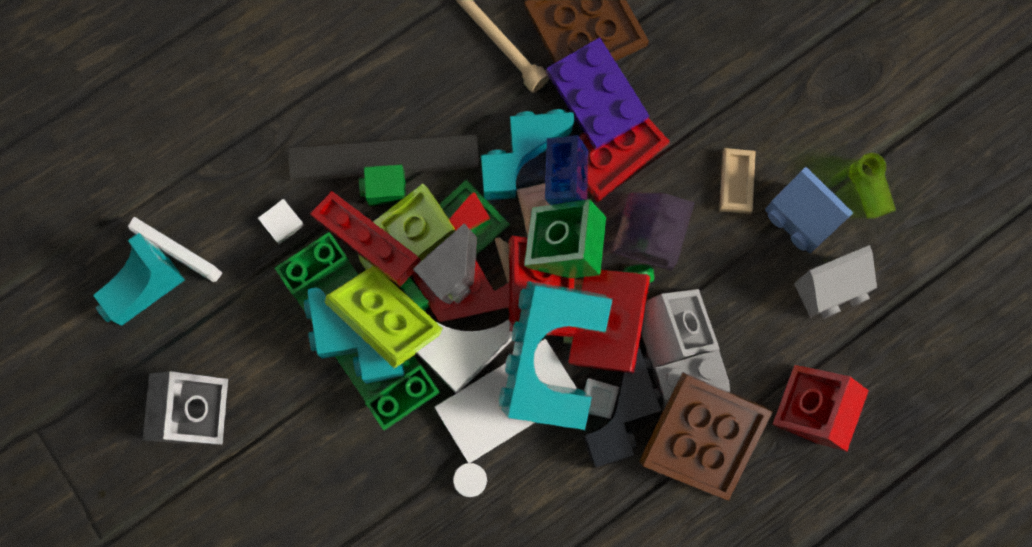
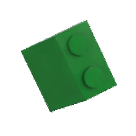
M590 199L532 207L524 266L529 269L567 278L600 275L606 216Z

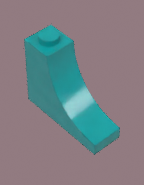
M141 233L128 240L132 250L124 267L108 284L93 295L99 303L96 309L106 322L113 321L121 326L185 280L170 258Z

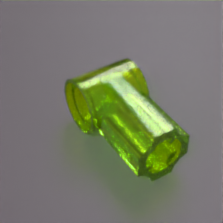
M876 153L863 155L849 169V178L857 186L867 219L877 218L896 211L885 177L886 162L883 157ZM862 164L871 167L872 176H868L863 172Z

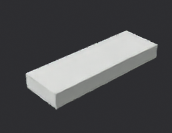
M136 217L128 225L133 233L136 235L141 233L161 251L210 281L216 282L221 276L222 272L214 265Z

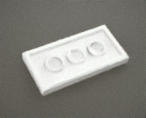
M544 339L539 342L534 355V367L540 381L550 385L577 389L547 340ZM506 363L435 406L436 411L468 463L475 461L535 423L507 418L501 410L502 407H499L500 390L502 387H506L508 374L505 373Z

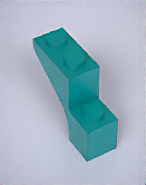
M557 109L551 110L547 114L535 115L533 112H520L516 116L510 117L512 153H506L504 150H492L487 153L488 155H481L484 198L486 200L516 198V178L520 169L525 163L572 133L574 113H566L565 110Z
M307 289L309 299L304 300V309L307 319H312L314 331L309 332L312 352L317 351V355L322 359L358 353L359 356L353 357L355 373L357 377L362 376V380L366 384L405 376L403 363L394 369L324 303L326 295L321 289Z

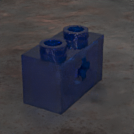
M578 135L547 138L545 200L550 205L587 200V147Z

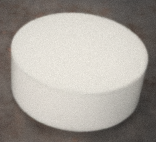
M468 463L457 469L454 475V486L461 495L475 497L484 491L487 477L480 466Z

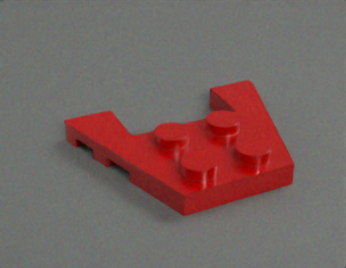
M474 192L449 220L456 230L463 224L472 230L489 220L490 217ZM475 261L474 283L469 287L471 293L458 304L455 301L448 304L440 300L416 271L412 274L440 323L509 308V283L494 291L477 261Z

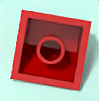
M794 365L773 425L817 444L847 452L869 390L850 376Z

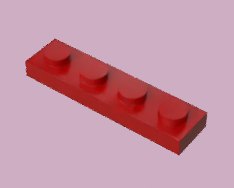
M333 191L311 213V216L319 224L400 287L413 274L414 268L422 262L416 254Z

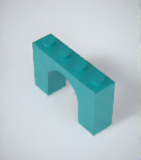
M527 281L526 289H522L519 296V308L522 309L520 320L515 322L512 330V341L515 342L513 354L508 355L505 365V373L508 374L506 387L501 388L499 394V407H502L501 410L507 418L585 430L592 397L584 390L550 385L540 381L534 367V355L542 338L552 330L560 327L571 326L606 332L613 299L603 294Z

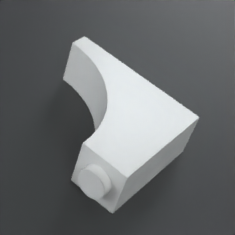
M509 319L496 327L481 331H460L439 324L443 328L441 335L416 354L457 394L512 341V332H509Z

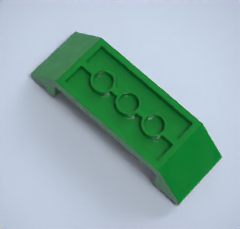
M330 232L275 267V270L304 311V300L309 299L307 289L319 288L325 295H328L358 275ZM358 353L336 356V359L384 431L440 393L414 355L403 362L405 376L402 378L369 384L362 380V376H356L353 357L359 356Z

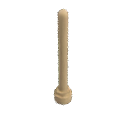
M456 0L523 73V83L532 93L539 91L546 85L550 78L543 67H537L536 64L531 65L472 0Z

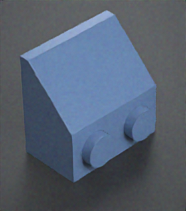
M807 167L765 208L769 213L770 221L779 228L783 227L791 235L794 245L801 250H806L809 254L853 214Z

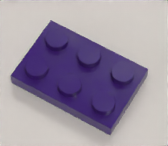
M601 38L594 40L546 69L549 78L570 111L574 113L576 121L595 150L649 118L648 112Z

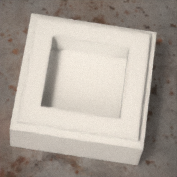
M284 199L258 218L278 244H281L304 226Z
M588 378L584 389L592 397L588 414L610 420L619 387Z

